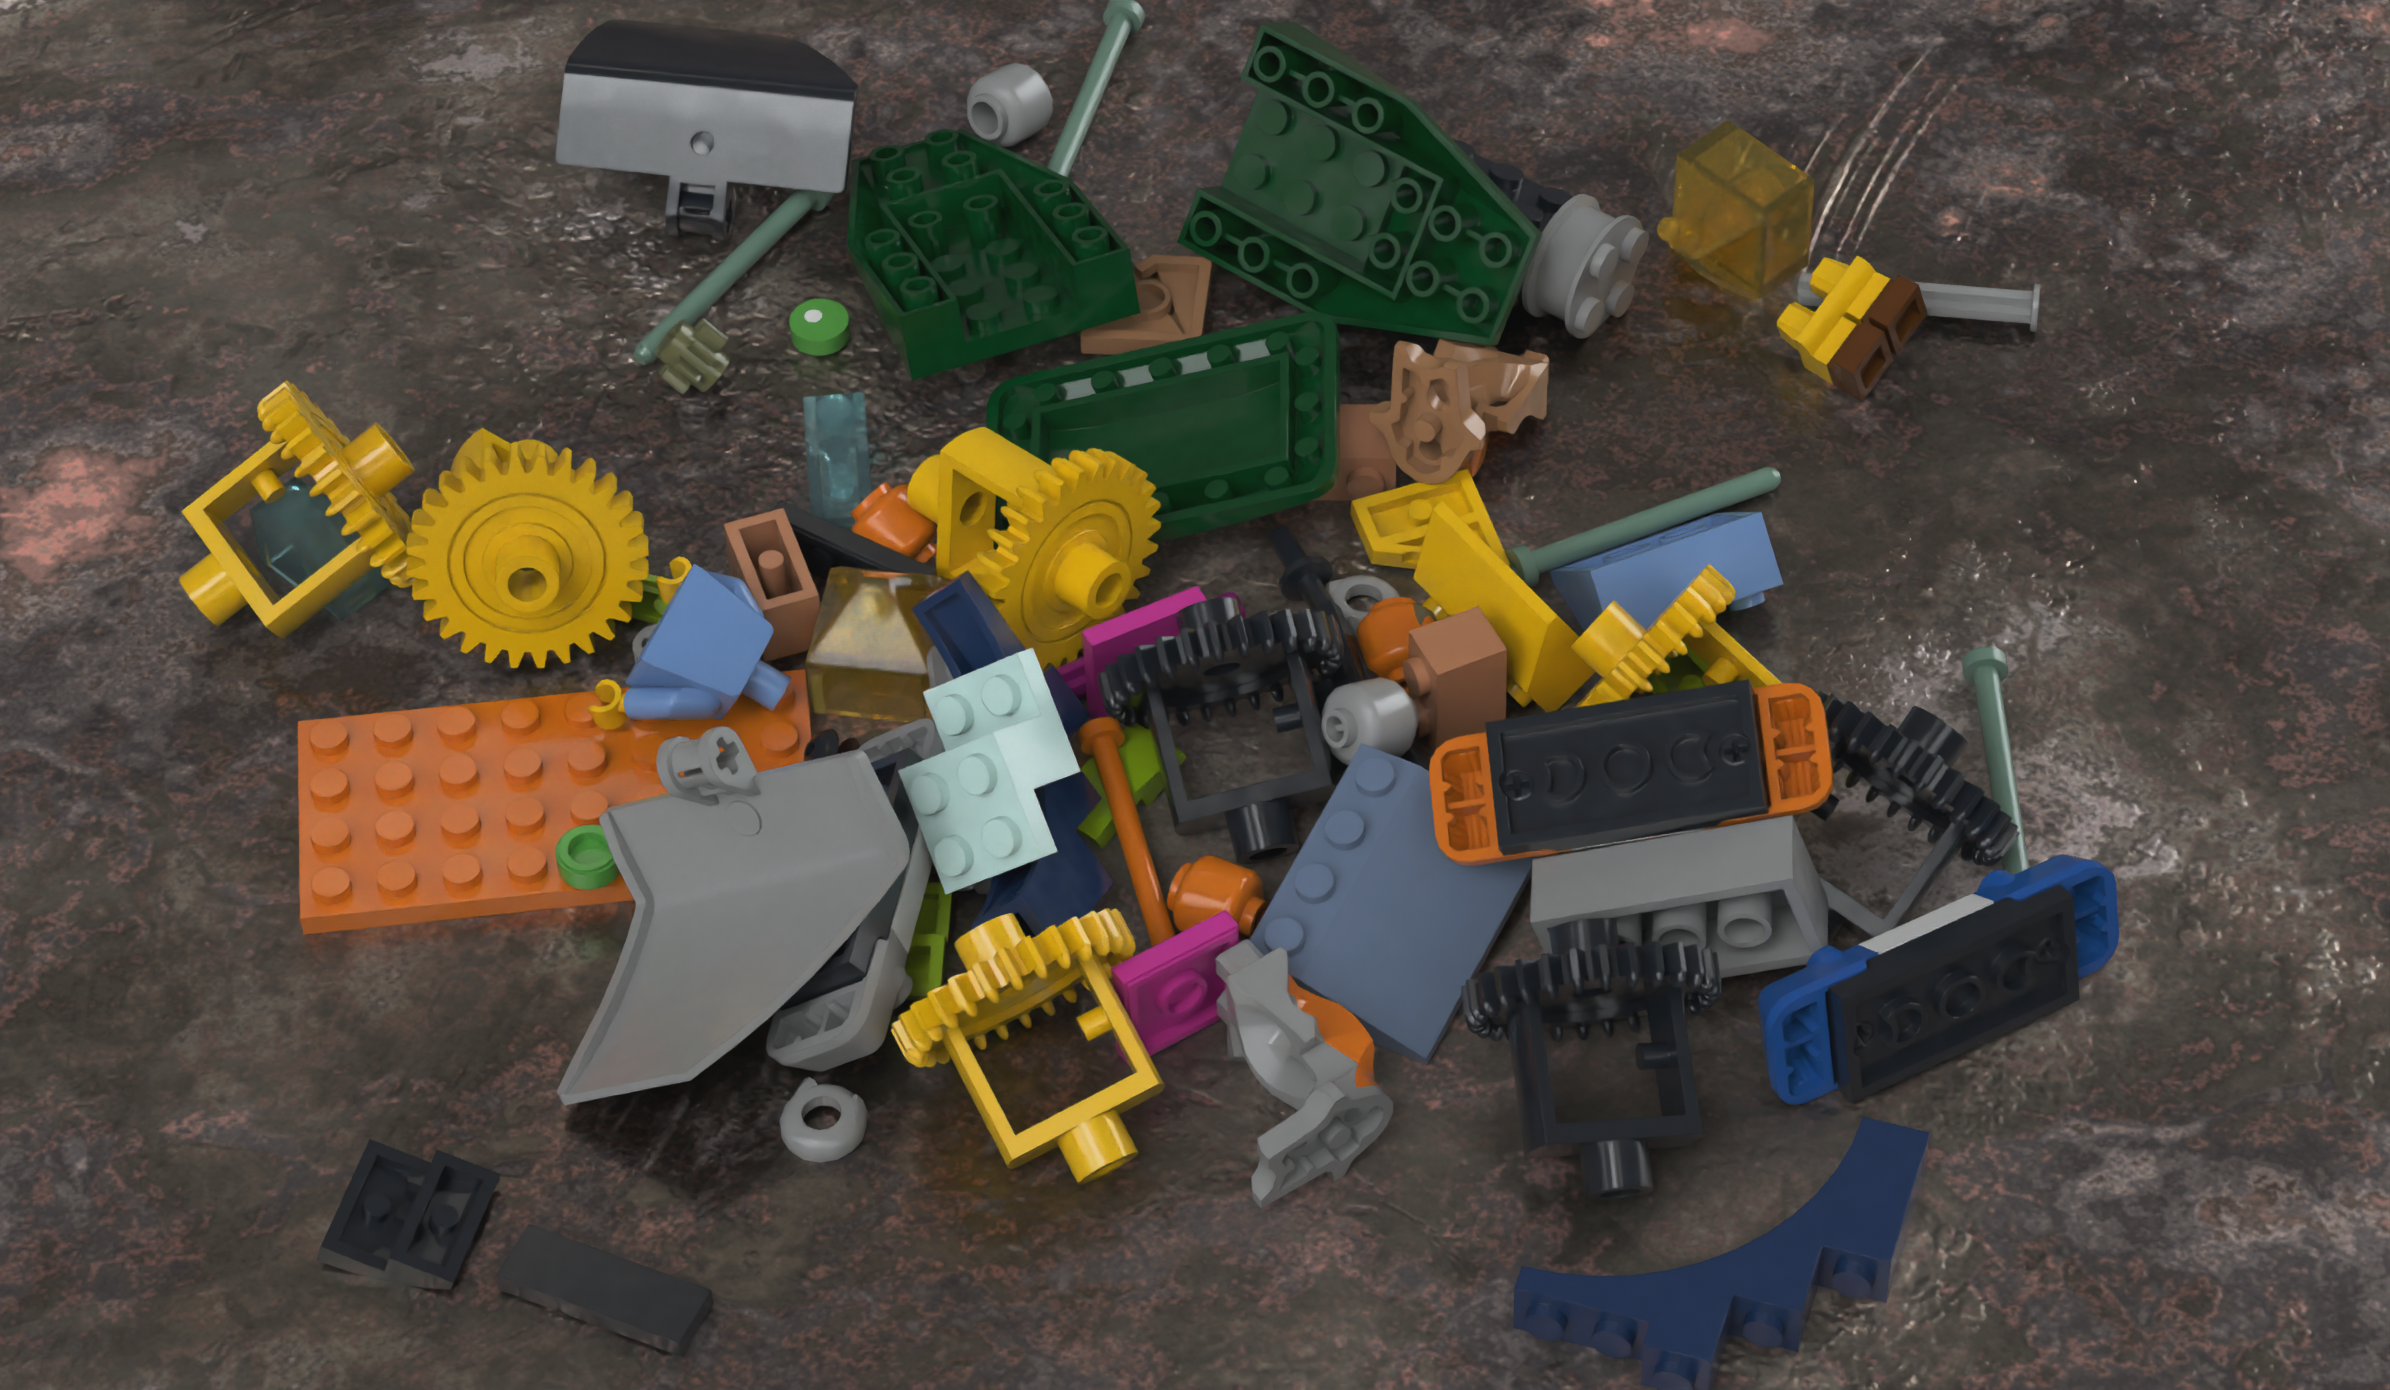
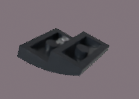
M369 1139L320 1246L317 1261L362 1276L413 1287L451 1290L501 1174L439 1150L436 1151L432 1162H428Z

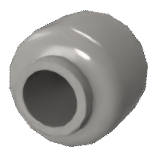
M1021 63L1004 65L982 76L971 86L967 96V117L970 126L981 138L1001 147L1015 146L1038 134L1049 124L1053 113L1052 96L1047 83L1034 69Z
M1381 677L1338 686L1327 697L1322 710L1321 730L1331 753L1346 765L1350 764L1361 743L1396 757H1402L1411 748L1418 727V712L1412 698L1397 682Z

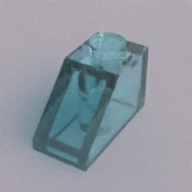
M864 392L803 397L811 513L847 530H851L855 520L850 513L873 492Z
M294 477L284 484L287 490L280 499L271 504H266L262 500L249 509L260 560L297 587L359 537L355 532L343 536L341 530L347 523L343 514L337 513L334 516L326 517L325 512L332 504L331 501L322 494L317 497H310L309 492L312 487L300 478ZM379 567L373 568L324 608L343 621L388 588L387 579L382 577Z

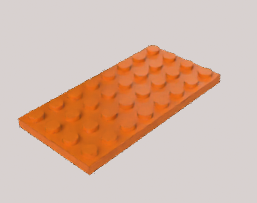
M806 670L782 671V673L791 677V680L772 711L741 693L723 719L646 720L630 719L628 717L627 721L618 728L603 729L594 722L588 708L592 705L601 707L610 703L601 701L596 691L298 721L300 922L303 934L633 901L634 898L621 873L614 881L597 889L584 890L568 885L560 877L557 867L555 849L559 839L566 832L578 826L590 824L601 826L599 817L611 806L669 793L660 781L656 764L658 749L662 742L669 738L683 736L694 740L701 738L703 733L711 728L729 727L741 739L757 773L804 762L805 747L812 739ZM630 687L621 688L623 693H626ZM719 747V751L723 752L724 749ZM679 772V775L684 777V772Z

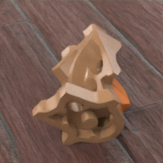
M1443 338L1439 339L1432 356L1424 352L1418 344L1399 340L1394 346L1391 402L1383 401L1375 405L1369 411V422L1384 433L1392 458L1400 469L1414 480L1428 484L1442 483L1453 477L1457 471L1468 469L1473 478L1484 461L1491 431L1515 434L1519 424L1526 416L1532 419L1544 420L1547 413L1549 358L1545 354L1529 350L1520 356L1500 352L1496 347L1490 345L1465 343Z

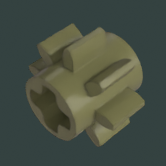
M701 318L694 328L686 321L680 320L669 330L655 351V356L664 362L658 370L661 374L660 378L680 394H684L691 384L702 393L707 391L719 379L730 362V357L720 350L727 343V340L724 338L725 335L704 318Z

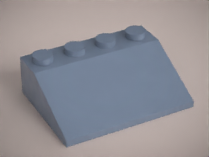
M1361 743L1252 934L1250 942L1263 955L1270 953L1278 947L1285 949L1289 958V974L1298 987L1343 1006L1366 1028L1374 1044L1428 1065L1462 1003L1461 986H1466L1465 981L1476 978V974L1481 969L1532 876V860L1539 858L1527 857L1477 866H1461L1450 861L1440 850L1435 837L1429 771L1420 765Z

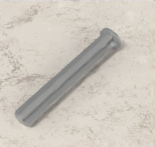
M1804 273L1800 276L1798 282V303L1805 306L1819 307L1824 299L1812 293L1809 285L1812 274ZM1915 282L1919 284L1927 315L2028 323L2031 324L2030 332L2037 331L2041 284L2035 283L2034 291Z

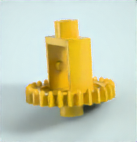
M288 380L284 381L266 395L257 406L258 418L263 422V429L272 432L270 441L181 511L211 553L179 577V581L190 599L214 625L219 627L249 603L265 627L282 639L289 636L373 568L382 566V577L390 579L393 585L400 588L410 587L412 581L415 580V578L407 577L406 574L407 557L410 556L406 553L407 534L412 531L411 518L397 504L396 501L398 500L390 492L415 472L412 463L393 438L377 422L350 442L346 435L343 436L339 432L334 422L330 418H326L315 402L312 403L303 391L300 392L295 384H290ZM301 461L302 463L295 470L294 476L301 478L310 474L314 478L316 485L310 490L309 496L317 497L322 493L326 494L332 504L327 508L325 516L331 517L337 513H342L347 523L343 526L341 534L347 536L357 531L361 536L280 600L223 521L258 494L266 504H271L280 499L287 489L279 477Z
M979 427L962 433L946 444L940 450V454L933 455L923 461L912 475L907 489L909 506L937 524V576L949 582L968 570L1025 649H1034L1042 671L1052 664L1055 668H1058L1060 665L1063 666L1076 660L1078 651L1083 654L1082 631L1126 614L1122 605L1124 601L1138 599L1140 595L1138 589L1133 585L1135 580L1148 576L1151 571L1149 567L1142 564V561L1156 552L1158 545L1148 538L1161 528V522L1152 517L1161 507L1160 502L1151 497L1156 490L1155 485L1146 480L1148 474L1123 457L1110 451L1104 452L1101 449L1090 448L1086 452L1079 450L1071 451L1069 460L1056 457L1052 460L1051 465L986 427ZM996 495L1007 501V506L1000 508L1001 513L1010 524L1007 530L999 531L995 529ZM994 541L999 545L997 550L994 549Z
M484 428L475 432L457 452L450 471L445 470L439 475V490L441 493L433 488L426 489L423 494V509H416L412 515V531L407 534L406 553L410 556L407 557L406 574L409 578H415L412 581L413 599L426 600L423 607V617L425 620L430 621L442 618L440 621V636L444 640L462 631L460 651L465 654L480 642L484 643L485 662L491 664L502 649L508 650L511 668H518L525 652L531 653L537 668L545 667L547 651L554 650L564 664L570 663V644L573 643L589 655L595 652L593 632L611 641L615 637V622L613 619L629 623L632 618V604L629 601H642L643 583L640 580L648 579L649 560L646 559V556H649L648 536L643 533V515L639 511H632L633 496L628 490H623L614 495L617 491V477L614 473L608 472L601 479L594 482L596 461L593 458H587L576 470L571 469L572 450L568 447L564 448L558 457L552 447L538 440L529 439L509 443ZM521 568H533V569H536V570H533V571H523V570H520V569H521Z
M1710 564L1687 585L1647 629L1613 600L1570 647L1602 677L1575 708L1631 699L1629 696L1634 691L1639 694H1644L1645 691L1652 692L1653 687L1646 678L1650 673L1660 676L1662 672L1670 673V667L1664 658L1667 655L1672 658H1677L1678 654L1686 655V645L1710 666L1702 676L1706 686L1747 679L1750 680L1753 688L1781 684L1782 682L1715 622L1716 615L1726 610V606L1734 600L1736 592L1732 584Z
M1106 908L1098 913L1091 911L1080 919L1077 916L1072 917L1057 928L1055 924L1049 926L1033 938L1030 935L1026 937L1014 913H1008L991 919L961 936L954 943V947L967 972L952 976L947 979L949 982L947 985L926 993L927 998L910 1005L911 1009L898 1016L899 1020L891 1025L893 1028L891 1032L906 1060L914 1066L922 1068L925 1066L933 1067L937 1062L946 1064L951 1057L1009 1169H1015L1059 1146L1078 1185H1082L1116 1170L1135 1158L1139 1152L1119 1114L1160 1094L1165 1088V1084L1110 981L1112 978L1111 968L1132 958L1136 948L1134 937L1118 909L1115 908L1110 911L1109 908ZM1081 983L1087 990L1091 991L1098 1004L1096 1008L1076 1017L1087 1041L1089 1042L1111 1030L1134 1074L1015 1135L967 1041L971 1040L978 1049L984 1050L987 1046L985 1034L995 1029L1000 1038L1007 1040L1009 1033L1006 1025L1014 1019H1019L1023 1026L1031 1028L1032 1022L1029 1013L1033 1009L1042 1007L1048 1015L1053 1016L1055 1008L1052 999L1063 995L1068 1002L1075 1003L1077 995L1074 985Z

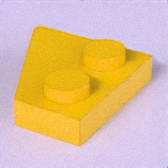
M1468 469L1457 471L1453 477L1442 483L1428 484L1417 482L1351 501L1350 515L1371 564L1416 569L1432 511L1443 500L1510 567V562Z

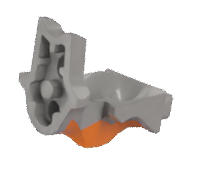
M1243 940L1222 952L1216 958V973L1226 983V989L1217 999V1015L1227 1025V1057L1229 1061L1247 1063L1258 1081L1273 1096L1295 1109L1293 1115L1257 1138V1153L1260 1160L1258 1168L1251 1177V1188L1254 1202L1260 1208H1263L1325 1172L1334 1182L1345 1176L1352 1161L1371 1145L1386 1128L1393 1114V1101L1375 1081L1373 1070L1374 1043L1360 1021L1340 1004L1298 987L1289 974V958L1285 949L1278 947L1270 953L1263 955L1250 940Z

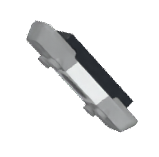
M928 718L918 719L874 737L858 748L866 753L907 836L910 849L909 863L851 936L813 977L774 1013L767 1036L766 1050L770 1057L782 1065L821 1072L872 1054L884 1042L893 1009L900 1006L911 992L913 981L906 974L904 967L933 860L898 770L945 752L935 723Z

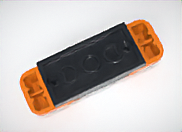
M1749 679L1486 722V732L1459 736L1445 741L1435 750L1429 766L1435 837L1440 850L1450 861L1461 866H1477L1527 857L1544 858L1556 856L1564 851L1802 814L1817 809L1827 801L1833 789L1834 781L1826 712L1820 697L1812 688L1801 683H1781L1753 688Z

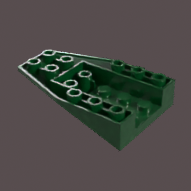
M1297 22L1261 24L1240 78L1259 88L1222 185L1197 189L1177 243L1305 312L1319 311L1328 314L1334 319L1335 323L1490 346L1497 345L1543 234L1413 98Z
M952 129L936 130L927 134L924 140L903 146H881L872 150L869 156L852 160L847 237L849 256L912 381L1140 313L1129 247L1072 179L964 129L956 131Z

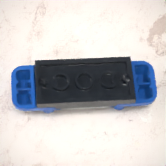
M2065 854L2057 855L2017 874H2009L2005 870H1995L1981 881L1977 892L1845 951H1840L1833 946L1820 948L1809 958L1806 968L1769 984L1761 991L1758 997L1763 1055L1773 1091L1787 1104L1800 1105L1839 1088V1091L1851 1103H1854L2080 1000L2079 979L2103 967L2113 956L2118 946L2119 921L2117 887L2114 874L2099 861Z

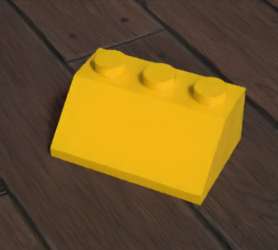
M1442 500L1432 511L1413 579L1430 595L1422 605L1434 613L1437 621L1479 606L1507 648L1506 691L1523 708L1534 700L1545 712L1557 711L1596 672L1570 648L1579 636Z

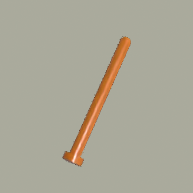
M1100 717L1082 725L1077 732V737L1082 752L1094 756L1149 940L1153 947L1176 934L1118 750L1125 740L1122 726L1116 718Z

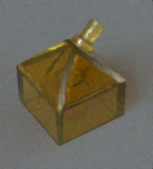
M1726 120L1677 154L1673 217H1665L1659 222L1657 227L1658 235L1662 240L1668 241L1671 246L1670 253L1701 276L1736 294L1759 301L1809 264L1815 179L1731 121Z
M844 566L830 568L805 662L811 712L901 722H913L923 718L933 720L923 692L930 689L926 656L931 647L935 645L911 609L921 599L952 579L936 575Z

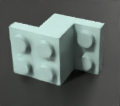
M1030 648L924 691L925 700L943 742L945 752L898 770L945 894L1058 852L1034 790L1078 773L1080 768L1034 649Z

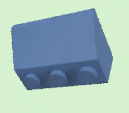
M1762 512L1715 513L1549 571L1553 584L1584 631L1613 600L1647 629L1708 564L1712 565L1735 589L1736 596L1732 603L1728 605L1730 612L1746 609L1766 601L1763 591L1783 584Z

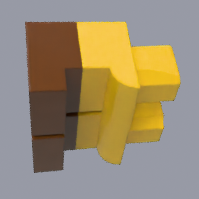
M1858 255L1850 266L1824 257L1813 271L1809 282L1812 293L1823 298V302L1815 312L1797 302L1789 304L1778 318L1776 325L1781 338L1799 351L1804 368L1863 402L1892 363L1891 353L1898 355L1928 313L1919 284L1900 275L1895 280L1876 272L1866 260Z

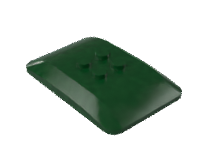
M1319 311L1304 312L1017 376L1004 381L989 396L986 428L1051 465L1052 460L1056 457L1069 460V454L1073 450L1086 452L1090 448H1096L1104 452L1116 453L1148 474L1146 480L1156 487L1151 497L1158 500L1161 506L1152 516L1161 522V528L1148 538L1154 543L1244 522L1319 498L1330 491L1338 481L1340 473L1339 332L1334 319L1328 314ZM996 495L995 529L999 531L1007 530L1010 524L1000 510L1002 506H1007V501ZM994 541V549L997 550L999 545Z

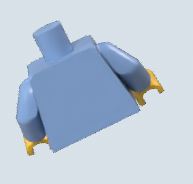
M678 556L669 563L674 579H666L662 576H658L656 579L660 597L668 606L625 681L631 687L626 693H623L615 681L610 679L601 680L596 685L595 691L601 701L609 702L610 704L601 707L592 705L588 708L594 722L603 729L618 728L627 721L628 717L630 719L646 720L723 719L741 693L772 711L785 692L791 677L760 660L774 633V628L771 623L764 619L765 615L745 582L736 577L704 570L696 564L692 566L688 559Z

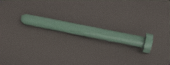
M1110 0L1103 13V21L1107 28L1048 163V169L1066 177L1069 176L1127 37L1137 34L1144 22L1145 12L1136 1Z
M793 189L794 193L635 346L633 354L635 360L641 365L652 364L658 358L655 356L658 345L676 323L684 320L689 325H692L810 209L815 211L823 210L833 200L834 193Z
M1764 467L1532 551L1526 545L1521 544L1507 549L1505 553L1510 562V568L1531 588L1538 585L1539 574L1773 491L1781 483V476L1776 468Z
M1980 647L1971 650L1963 657V676L1968 684L1975 686L1992 800L2001 806V811L2011 816V822L2018 826L2017 831L2020 833L2002 858L2003 870L2009 874H2017L2030 867L2000 683L2008 675L2006 655L2000 649Z

